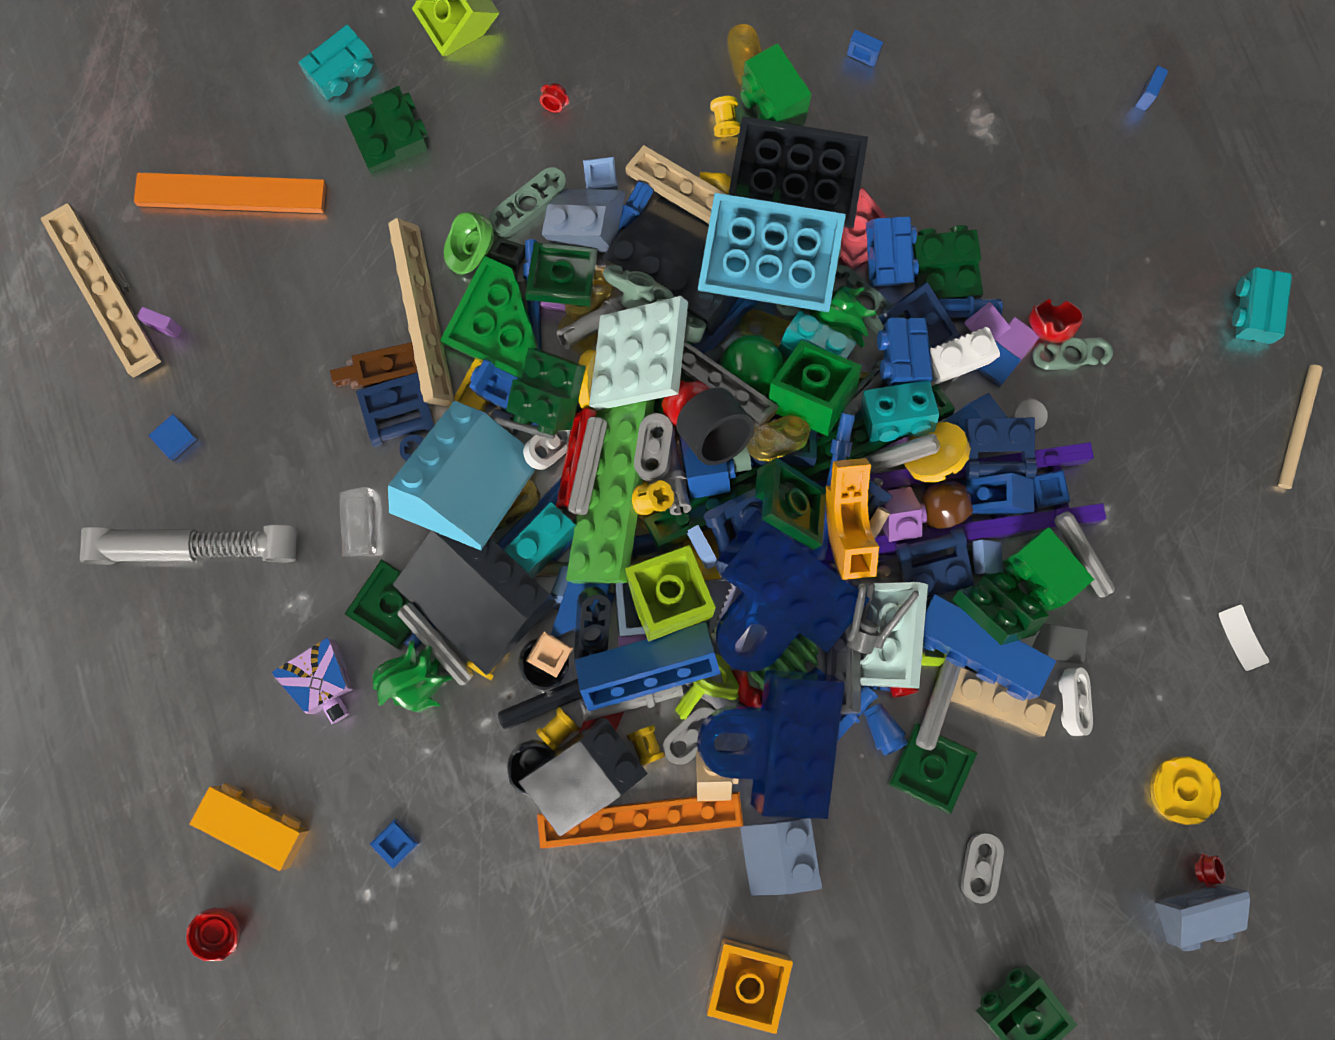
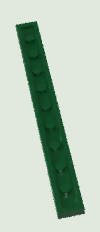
M935 384L931 387L939 411V422L952 416L955 407L940 386ZM862 418L853 422L849 441L853 444L850 457L846 456V460L860 459L907 436L898 437L889 442H882L880 440L869 442L864 419ZM838 430L829 433L828 436L825 435L817 439V459L814 468L788 465L812 481L828 474L833 455L830 453L832 439H836ZM763 465L730 479L731 492L689 498L691 510L686 514L684 513L683 506H680L682 515H672L669 508H667L665 511L644 519L645 526L659 551L662 552L689 539L688 530L699 525L702 532L711 529L706 525L703 517L704 514L754 488L756 489L757 471Z

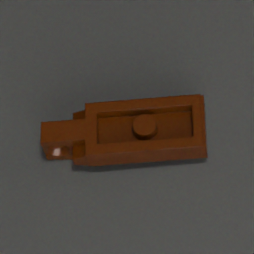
M412 342L352 355V359L346 360L345 367L330 370L332 383L336 388L351 385L352 390L365 389L418 372L414 360Z

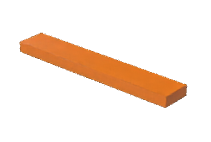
M137 172L134 203L142 207L324 213L327 184L324 179Z
M739 791L732 792L731 800L697 801V796L605 806L562 836L556 833L542 813L537 814L540 849L743 826Z

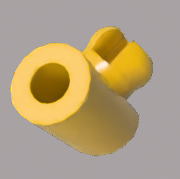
M700 171V179L728 195L731 177L728 174Z

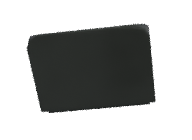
M498 237L486 257L512 268L517 277L525 257V245Z

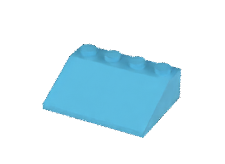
M715 193L698 291L829 312L846 214Z
M453 401L389 483V513L482 550L536 469L526 462L523 454L525 445L496 423L486 413Z

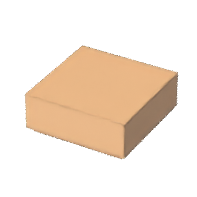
M542 631L526 661L557 678L573 647Z

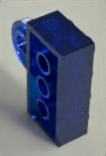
M757 510L714 563L720 576L742 591L722 616L716 629V643L721 656L730 666L738 670L753 672L769 667L780 657L798 633H801L828 653L853 622L860 586L851 579L843 580L836 568L802 543L762 520V514ZM865 594L864 607L870 601L867 594ZM760 624L764 627L763 634L750 650L739 652L735 649L737 641L751 625Z
M766 670L761 708L727 706L714 711L704 720L697 737V748L702 761L711 771L719 776L735 779H753L750 804L761 816L828 819L845 683L831 674ZM721 733L746 734L748 739L747 745L740 751L715 749L714 742Z

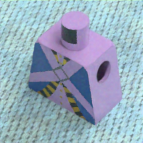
M326 638L272 671L273 676L306 714L314 715L324 710L331 724L341 721L350 714L341 698L352 692L354 686L336 640Z

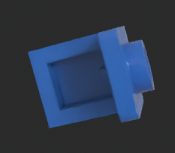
M484 359L481 366L476 367L472 373L470 388L478 397L506 410L512 380L520 378L495 367L491 361Z

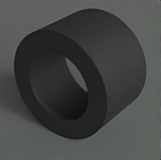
M724 388L707 389L694 396L682 408L676 424L677 431L697 458L706 465L722 464L737 456L750 442L755 428L752 418L730 391Z

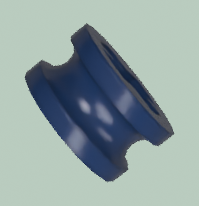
M409 435L401 441L399 451L401 457L406 462L412 455L406 452L407 448L411 449L409 444L416 442L419 446L424 438L419 435Z

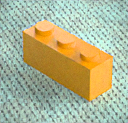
M224 783L223 786H209L189 825L278 871L289 869L309 832L300 827L302 821L286 813L281 817L271 812L272 806L265 801L253 798L250 801L242 797L243 791L231 784Z

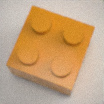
M722 938L706 1005L707 1016L777 1034L793 965L791 957Z

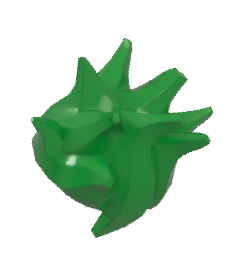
M846 286L840 287L832 294L829 312L810 309L812 317L835 331L844 334L849 339L855 341L861 348L865 346L862 334L864 337L868 336L863 319L876 315L877 312L867 309L856 298L864 290V287L854 289Z
M414 640L409 641L406 653L378 666L372 678L373 690H377L379 706H382L389 698L393 699L394 705H400L405 709L418 713L433 706H441L432 699V696L443 683L452 680V676L437 675L440 662L436 658L431 662V646L427 645L416 656Z

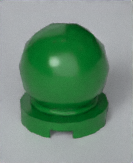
M744 335L734 340L724 350L720 359V366L767 399H769L770 384L784 365V359L778 347L773 341L761 335Z

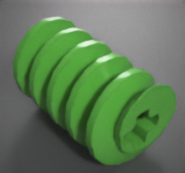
M802 627L797 629L799 639L792 634L786 636L788 647L780 641L775 644L777 654L769 649L764 651L766 662L759 657H755L753 659L755 670L745 664L761 690L771 697L775 696L774 684L783 690L786 688L784 677H788L793 682L797 681L796 669L807 674L806 662H810L815 667L819 665L816 656L819 654V650Z

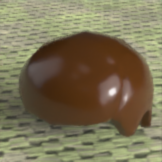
M942 480L931 485L925 490L921 498V503H924L926 509V523L930 527L938 529L953 527L962 523L973 512L971 495L968 489L956 480Z

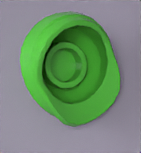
M470 211L456 216L444 247L445 262L453 272L463 275L473 271L481 263L483 257L489 253L494 241V230L490 220L482 214Z

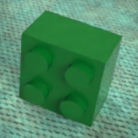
M776 43L745 61L742 91L740 92L744 105L748 109H753L757 119L804 125L812 93L779 44Z
M801 340L772 380L769 400L779 406L776 414L828 436L839 420L841 413L844 412L857 392L862 365Z
M1049 527L1031 537L1003 561L1006 567L1005 573L1012 577L1017 584L1020 583L1028 592L1027 595L1038 600L1045 612L1064 606L1095 580Z

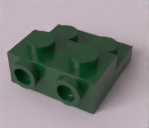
M400 86L371 97L373 104L345 115V119L370 174L428 150L424 142V138L428 137L421 118L418 120L414 119L411 112L417 109L410 93L403 94Z
M957 225L951 227L947 233H937L934 228L920 230L917 233L916 243L912 245L913 257L917 258L919 264L918 275L914 277L915 287L917 288L923 283H928L938 300L967 299L968 296L980 299L983 296L979 268L982 258L977 229L968 230L967 225Z
M528 348L522 379L512 380L506 411L515 414L513 420L517 423L532 425L533 422L537 423V430L545 434L556 435L557 431L572 430L586 366L538 348Z
M777 457L760 467L757 471L755 497L763 501L762 520L812 550L822 546L826 489Z
M1001 572L984 575L977 586L958 590L952 599L1000 645L1035 636L1049 617L1038 600L1022 592L1012 577Z
M1028 965L1024 968L1018 967L1011 970L1006 977L1007 983L997 992L989 991L984 994L980 1000L981 1006L975 1010L999 1040H1062L1078 1025L1041 976Z

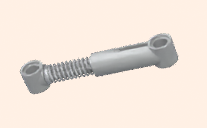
M267 525L263 527L261 532L257 531L254 533L251 531L248 534L245 531L243 534L239 531L237 534L234 531L232 535L230 532H227L226 535L224 532L220 534L218 532H215V534L204 532L201 534L196 529L115 530L102 527L82 528L80 562L109 565L115 564V562L196 561L199 556L201 558L205 556L207 558L210 556L213 558L218 556L220 558L222 556L233 557L234 555L236 557L240 555L242 557L246 555L248 557L258 556L262 557L263 561L294 562L296 561L297 527Z

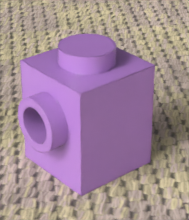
M911 487L887 491L893 497L888 504L884 503L881 507L890 512L883 525L888 541L893 542L922 537V523L927 521L924 503L918 502Z

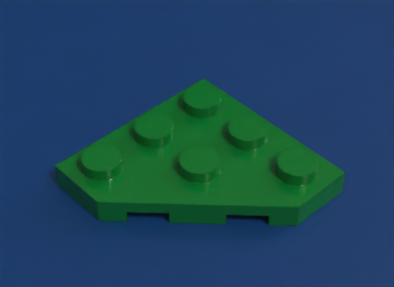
M484 256L440 341L481 362L487 359L495 367L522 379L528 348L539 349L516 273L512 268Z

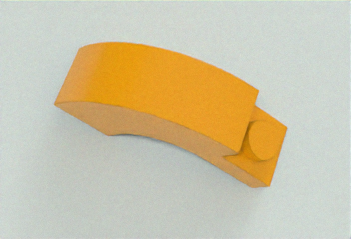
M866 458L833 461L831 485L826 486V517L829 540L837 569L843 580L875 577L877 573L879 545L872 534L868 516L871 464Z

